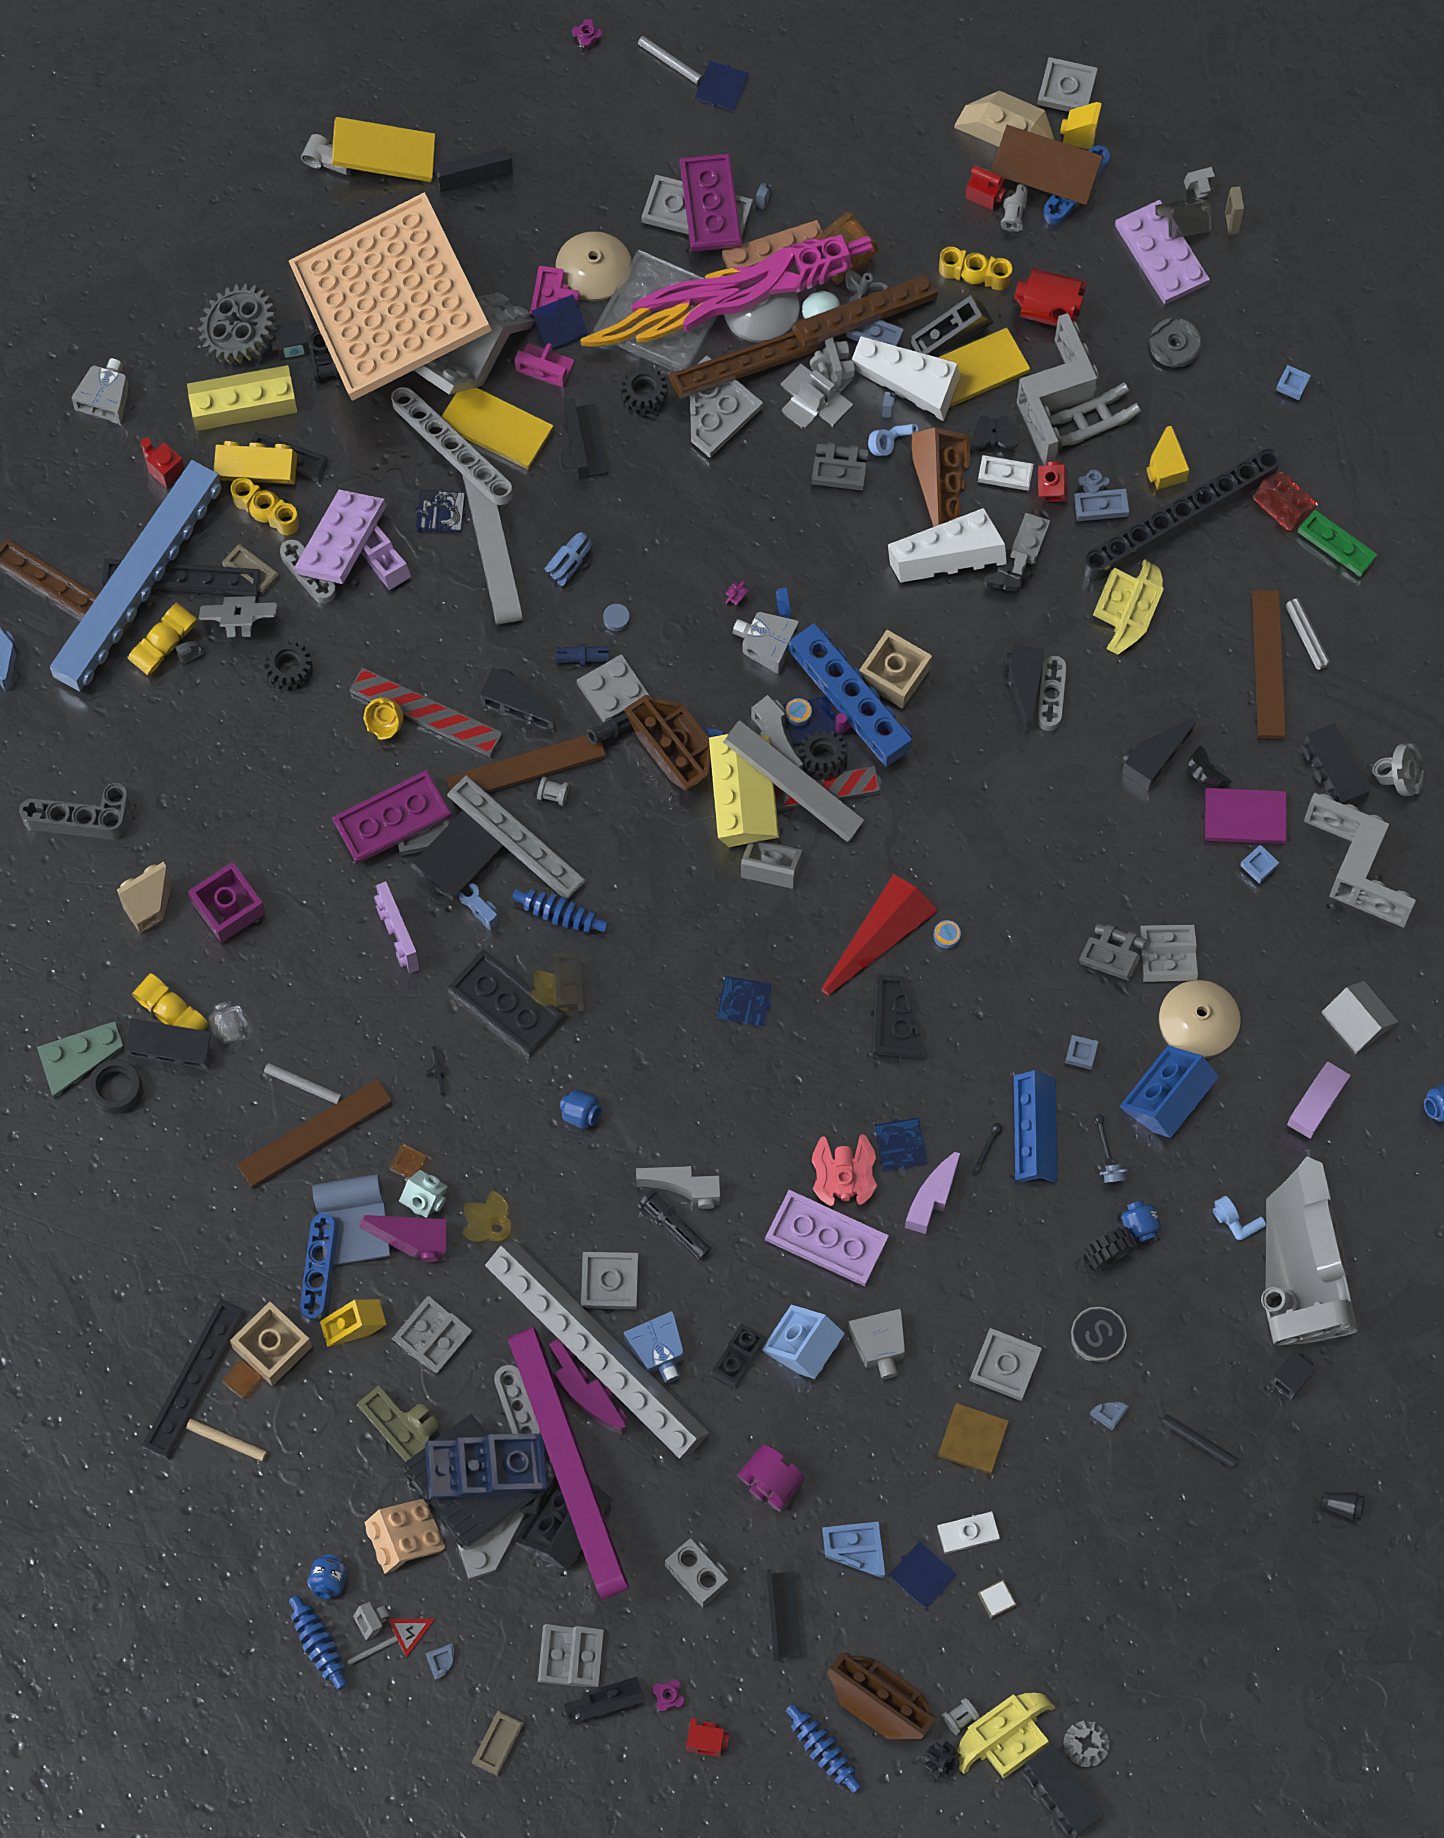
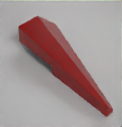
M893 874L823 985L822 992L828 996L832 995L838 987L846 981H850L860 970L876 961L894 947L904 936L916 930L930 916H934L937 908L917 887Z

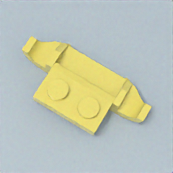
M1147 560L1142 562L1143 567L1137 578L1114 568L1108 577L1093 613L1099 619L1115 626L1114 632L1116 633L1108 644L1107 649L1117 655L1146 633L1164 590L1160 569Z
M1024 1693L1018 1696L1013 1694L968 1727V1731L961 1739L957 1750L961 1754L958 1758L960 1761L959 1769L965 1774L968 1772L970 1765L978 1758L982 1761L988 1758L1000 1775L1006 1778L1050 1745L1048 1739L1036 1726L1035 1722H1037L1036 1716L1046 1710L1052 1711L1056 1707L1046 1695L1041 1693Z

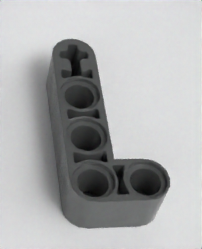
M112 783L104 789L101 806L32 798L21 803L19 813L25 827L30 830L113 840L120 838L126 830L130 800L122 784ZM115 796L123 797L119 802H111V799ZM56 815H65L60 821L53 820ZM85 817L92 818L87 824L80 823ZM111 820L118 821V823L113 827L106 826V824Z

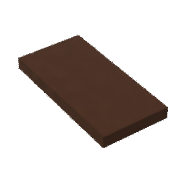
M1006 125L991 172L1006 179L1087 205L1103 156Z

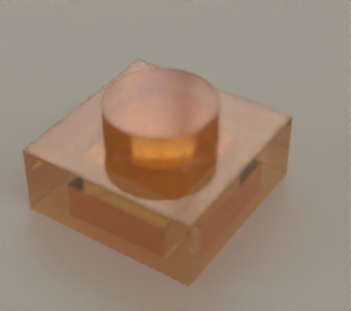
M402 1144L389 1169L410 1179L422 1169L427 1156Z
M239 1360L223 1378L222 1382L240 1398L245 1400L262 1380V1377L242 1360Z

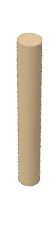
M190 1419L186 1429L262 1462L267 1455V1451L196 1420Z

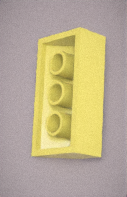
M288 365L187 384L196 431L297 413Z
M728 734L710 737L718 838L728 847L778 838L779 831L774 783L723 743ZM759 735L762 739H764L767 743L770 744L769 736Z

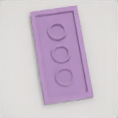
M1160 200L1115 221L1117 230L1164 305L1209 284V277Z
M338 490L295 565L296 573L343 584L387 506L383 498Z
M788 1190L765 1237V1241L866 1286L889 1235Z

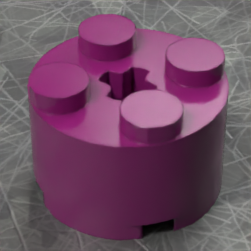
M762 1445L737 1476L745 1484L752 1486L749 1491L757 1499L762 1501L766 1498L773 1508L781 1511L801 1487L805 1477L792 1463L788 1465L783 1460L784 1456L767 1445Z

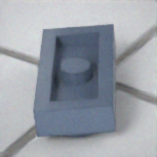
M878 320L848 331L846 337L858 342L860 337H865L898 347L904 329Z
M1126 489L1098 491L1097 493H1074L1077 521L1129 516Z

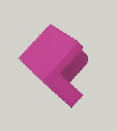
M550 343L546 345L545 349L527 344L524 351H518L515 357L516 371L560 387H564L574 365L573 359L554 353Z

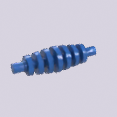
M515 889L512 900L523 903L524 910L529 912L534 907L533 914L538 917L543 910V919L549 921L552 914H554L552 924L558 926L563 917V927L569 928L572 921H574L573 929L580 930L581 926L584 925L583 931L588 933L591 929L605 933L608 927V922L598 919L596 912L591 910L586 915L587 907L581 905L579 910L576 911L577 902L573 900L568 908H566L568 898L564 896L556 904L558 895L551 894L547 901V893L542 891L538 897H536L537 890L533 889L529 893Z
M299 1595L293 1596L289 1599L294 1609L291 1618L294 1623H297L295 1625L297 1633H301L299 1639L304 1644V1651L310 1654L309 1658L312 1662H317L316 1668L319 1671H324L322 1676L325 1680H332L338 1691L344 1689L348 1685L342 1675L345 1671V1666L343 1662H340L341 1656L339 1652H336L337 1645L332 1641L333 1636L331 1632L327 1631L328 1628L324 1623H320L321 1618L318 1614H313L315 1610L311 1605H304Z
M795 1703L789 1706L786 1712L793 1719L792 1729L794 1732L798 1729L802 1730L798 1734L800 1741L805 1740L807 1737L809 1739L804 1744V1748L806 1751H809L814 1746L816 1747L810 1755L813 1761L823 1756L824 1758L818 1765L823 1769L830 1764L831 1767L826 1773L830 1777L837 1773L839 1776L835 1779L836 1783L839 1785L842 1783L846 1784L853 1793L858 1791L862 1785L855 1778L856 1768L854 1765L846 1767L850 1761L847 1755L841 1759L839 1758L844 1751L841 1745L833 1750L831 1748L838 1741L836 1737L832 1736L825 1741L824 1738L830 1733L827 1728H823L818 1732L817 1729L821 1726V1723L818 1720L810 1723L809 1720L813 1717L810 1712L802 1713Z

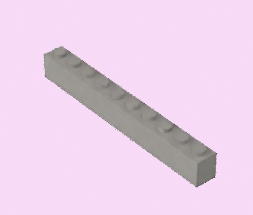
M516 1241L501 1245L485 1266L679 1459L693 1453L709 1432Z

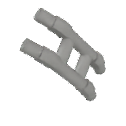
M1123 382L1094 399L1071 409L1050 415L1051 420L1049 421L1051 425L1064 424L1074 419L1080 429L1068 435L1060 436L1058 446H1071L1081 443L1087 438L1126 423L1132 417L1142 412L1137 403L1114 414V416L1111 415L1106 405L1113 403L1120 396L1130 391L1127 384ZM1097 409L1103 421L1089 426L1083 414Z

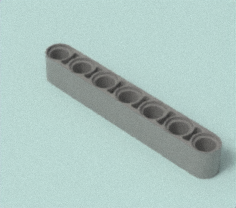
M474 461L466 462L463 464L469 465L472 464ZM486 472L481 473L477 478L487 480L490 478V474ZM463 475L496 624L501 625L523 620L497 504L489 500Z

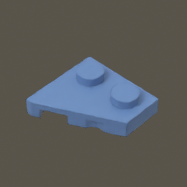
M879 1521L822 1527L825 1558L880 1578L885 1577Z

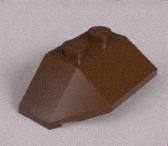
M644 695L624 709L640 742L671 782L687 791L708 777L711 763L709 737L683 704Z
M842 1652L828 1670L841 1706L887 1739H922L937 1720L934 1713L931 1712L923 1693L876 1659Z

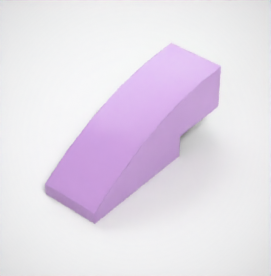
M376 525L365 543L361 554L390 590L410 578L411 575L406 562L394 550L391 541Z
M1327 1061L1291 1115L1287 1125L1311 1139L1351 1075Z
M954 1152L945 1159L922 1185L909 1210L905 1223L906 1229L926 1234L933 1209L944 1212L960 1153Z

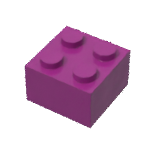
M233 862L188 891L191 903L220 943H223L266 914L263 902Z

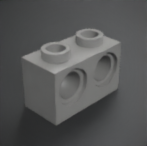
M690 1538L665 1560V1567L704 1608L728 1586V1579L726 1577L729 1574L719 1562L714 1564L707 1557L710 1553L701 1542L698 1541L695 1544ZM686 1555H693L697 1559V1563L694 1566L687 1567L682 1564L681 1560ZM704 1576H712L715 1578L716 1583L714 1586L707 1588L702 1586L700 1580Z

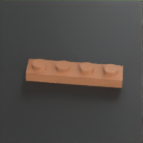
M815 220L741 244V247L723 250L722 257L727 269L754 266L781 248L790 247L793 244L802 243L808 239L822 240L825 237L818 221Z

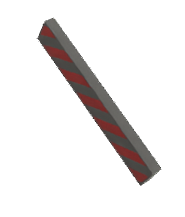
M361 668L350 688V693L369 702L379 697L389 698L401 707L404 718L490 758L503 737L502 732L364 668Z
M875 766L843 771L842 774L838 772V777L833 778L832 775H829V780H824V776H820V780L815 779V776L811 777L840 801L880 794ZM774 784L777 811L803 807Z

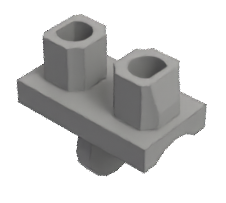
M832 337L825 340L826 347L823 349V354L822 351L815 352V356L810 360V366L813 371L817 370L822 375L829 373L831 382L835 384V387H840L841 379L854 377L855 368L852 360L841 362L839 360L849 357L847 341L834 342Z

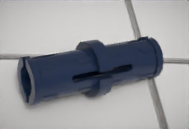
M580 644V647H556L557 664L580 663V665H586V662H609V646L585 647V644Z

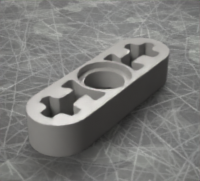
M297 540L285 541L280 548L281 559L315 601L322 604L331 602L336 595L334 582L297 574L294 568L297 561L293 555L288 556V550L296 551L299 559L305 548ZM318 580L324 589L328 588L327 594L324 592L319 593V588L316 584Z
M1059 656L1046 658L1042 667L1037 722L1046 731L1057 729L1062 718L1066 663ZM1052 665H1057L1058 669L1055 680H1050ZM1047 688H1055L1058 690L1059 696L1055 699H1049L1045 696L1044 691ZM1048 706L1053 707L1052 722H1047Z

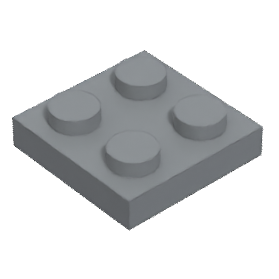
M1049 57L1037 105L1068 112L1071 109L1088 105L1098 68Z
M622 654L577 679V685L602 722H605L606 718H615L624 714L626 707L644 695H649Z
M583 1252L581 1306L583 1308L637 1309L638 1253Z
M990 1328L971 1374L970 1381L1022 1401L1042 1348Z

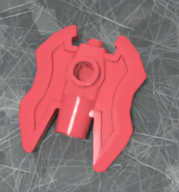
M864 1134L860 1135L854 1159L851 1147L840 1146L835 1149V1159L833 1160L826 1137L819 1139L812 1156V1163L817 1173V1180L813 1190L820 1200L827 1205L834 1206V1196L841 1198L842 1201H849L850 1197L858 1195L856 1197L857 1203L861 1205L875 1191L877 1184L873 1178L872 1166L876 1160V1155L867 1136Z

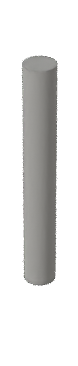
M642 36L639 39L638 45L697 85L702 81V75L648 38Z
M267 1063L264 1069V1073L337 1104L341 1101V1094L271 1063Z

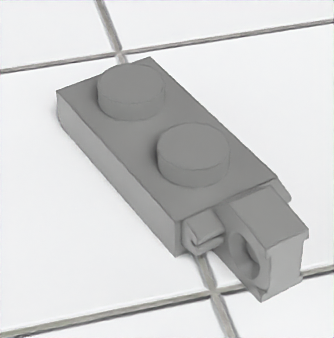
M1025 513L1011 549L1010 557L1015 558L1012 572L1022 575L1027 562L1035 564L1051 520Z

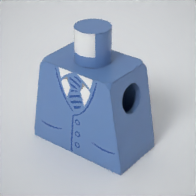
M672 1311L624 1332L625 1343L640 1365L650 1375L660 1371L666 1384L680 1378L675 1364L684 1360V1353Z

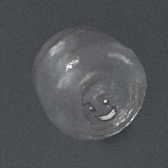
M229 1001L215 1005V1011L208 1016V1022L214 1038L222 1040L223 1044L243 1038V1033L247 1030V1023L241 1007L238 1005L230 1006Z

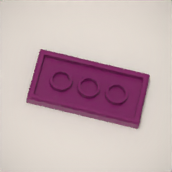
M730 153L679 158L691 252L741 247L742 242Z
M425 770L333 816L332 820L355 863L358 864L452 817L428 770Z

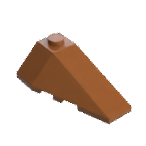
M939 428L912 433L913 462L933 526L935 527L959 518L961 503L959 501L960 491L965 489L966 484L963 480L964 470L969 468L970 464L969 435Z

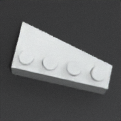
M860 337L852 358L856 372L883 387L886 386L898 396L907 398L919 408L928 410L944 421L961 376L957 363L865 337Z
M984 508L888 544L890 565L900 583L934 577V574L939 572L953 574L958 573V569L973 567L976 570L984 568L985 564L997 563V566L1006 564L1005 543Z

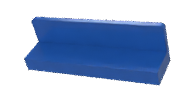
M1036 1070L1014 1075L1015 1180L1026 1182L1042 1178L1056 1182V1080L1054 1077Z

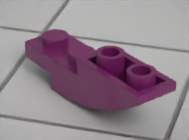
M559 1339L550 1343V1353L560 1367V1370L554 1373V1378L563 1393L580 1411L599 1425L620 1435L625 1434V1423L628 1422V1419L620 1407L615 1409L610 1401L614 1398L609 1388L605 1384L601 1386L597 1379L587 1385V1382L590 1380L582 1367L577 1369L572 1360L575 1358L573 1352L566 1345H562Z

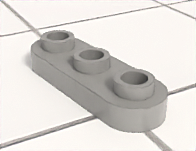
M513 1365L500 1367L495 1373V1386L512 1434H521L524 1429H530L532 1434H541L518 1368ZM511 1377L514 1379V1382L511 1385H505L504 1380ZM515 1403L523 1405L520 1411H515L512 1407Z

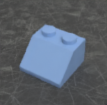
M791 1305L763 1346L762 1351L796 1373L815 1379L845 1333L826 1315Z

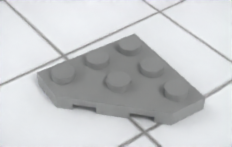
M706 356L699 363L711 360V358ZM737 380L690 395L691 442L711 458L763 408V402Z
M514 1513L469 1548L463 1549L458 1545L469 1581L497 1571L508 1546H510L520 1527L519 1525L525 1513Z

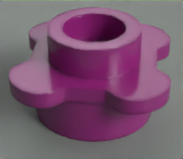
M585 19L583 24L572 29V35L577 37L581 45L590 46L602 36V31L593 25L591 19Z
M743 579L740 584L735 581L725 593L729 596L725 601L726 604L729 601L735 605L738 604L749 590L743 585L746 580Z
M672 1679L667 1684L657 1683L654 1685L653 1693L657 1696L658 1702L656 1706L658 1710L666 1711L675 1706L681 1707L684 1704V1698L679 1692V1681ZM666 1693H670L671 1697L667 1698Z

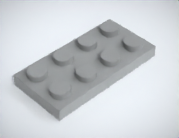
M655 175L641 217L642 223L689 234L682 181ZM735 195L742 239L753 205V199Z

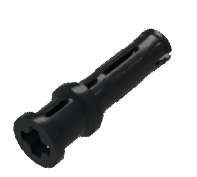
M655 1188L644 1196L638 1206L641 1209L645 1208L655 1218L657 1225H664L698 1260L703 1259L709 1253L711 1247L675 1214L676 1210L672 1204L668 1205L657 1195L658 1191Z

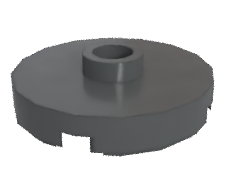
M1166 319L1158 323L1152 330L1149 341L1150 351L1154 358L1165 366L1173 368L1183 367L1193 362L1198 356L1201 345L1200 333L1187 320ZM1171 343H1177L1179 346L1174 347Z

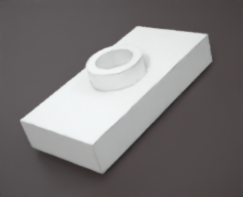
M983 455L978 482L1029 491L1034 464Z
M992 1512L937 1526L945 1554L999 1541L1000 1539Z

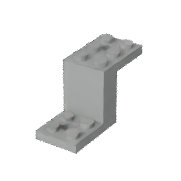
M498 292L476 297L492 331L414 371L448 394L483 386L509 334L532 328L535 319L529 316V312L520 306L515 307L508 302V297Z
M1068 313L1058 317L1055 342L1065 364L1021 378L1019 382L1017 405L1044 466H1046L1047 462L1055 461L1056 454H1058V442H1060L1057 428H1052L1049 421L1051 420L1050 415L1071 409L1093 399L1094 392L1097 391L1096 381L1099 379L1096 366L1094 364L1091 365L1088 359L1089 351L1087 345L1081 343L1079 339L1078 325L1075 321H1071Z
M1314 793L1304 822L1352 841L1329 897L1404 928L1416 900L1404 891H1394L1386 888L1380 881L1366 879L1380 849L1389 823H1386L1377 815L1369 816L1362 813L1353 805L1338 803L1329 795Z

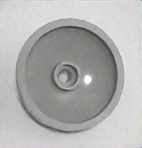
M751 285V286H748V287H744V288H740V291L745 290V289H747V288H750V287H752V286H754V285ZM795 292L771 294L766 300L748 310L735 314H724L729 328L736 335L745 340L760 343L787 334L792 330L793 323L797 322L799 316V299Z

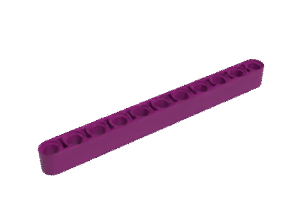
M532 1326L508 1337V1341L594 1584L601 1599L606 1600L629 1590V1583L537 1330Z

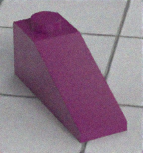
M364 1215L359 1222L360 1229L414 1258H421L424 1262L438 1261L446 1252V1219Z

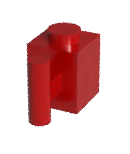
M974 165L971 170L972 177L966 187L965 198L993 210L996 203H1001L1007 189L1004 188L1005 177Z
M149 438L141 440V447L149 473L165 488H169L185 470L183 459L165 442L156 449L151 444Z

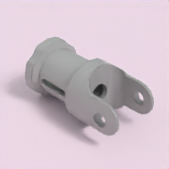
M1023 184L1017 186L1016 193L1013 190H1008L1006 193V199L1004 200L1005 216L1001 220V226L1004 230L1018 232L1023 229V222L1021 220L1027 204V188Z

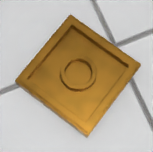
M955 1403L938 1457L991 1475L1009 1421Z

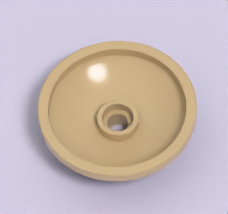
M585 232L574 236L562 246L557 255L556 268L564 269L563 284L568 285L570 290L579 291L581 300L603 301L614 297L625 288L631 277L632 260L626 246L616 237L603 232ZM591 256H596V257H598V258L595 259V260H591V259H590Z
M1203 980L1188 981L1176 986L1163 1000L1159 1012L1160 1029L1167 1043L1172 1047L1202 1055L1204 1058L1217 1056L1227 1050L1235 1041L1241 1022L1238 1005L1231 994L1223 987ZM1204 1010L1206 1015L1199 1016L1197 1011Z

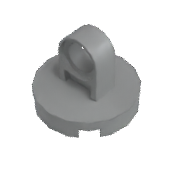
M1399 744L1395 749L1393 757L1377 761L1373 766V774L1378 782L1383 785L1394 784L1401 796H1414L1413 794L1420 793L1423 786L1424 770L1419 771L1418 761H1423L1419 748L1415 744ZM1392 767L1388 774L1380 775L1383 769Z

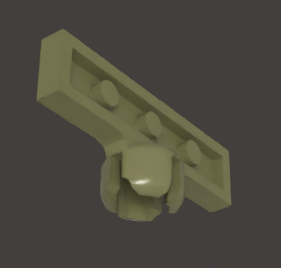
M379 1385L357 1403L359 1409L405 1462L424 1449L425 1443L439 1430L440 1423L435 1415H432L423 1424L420 1423L429 1415L430 1409L427 1406L417 1404L409 1412L404 1413L399 1410Z

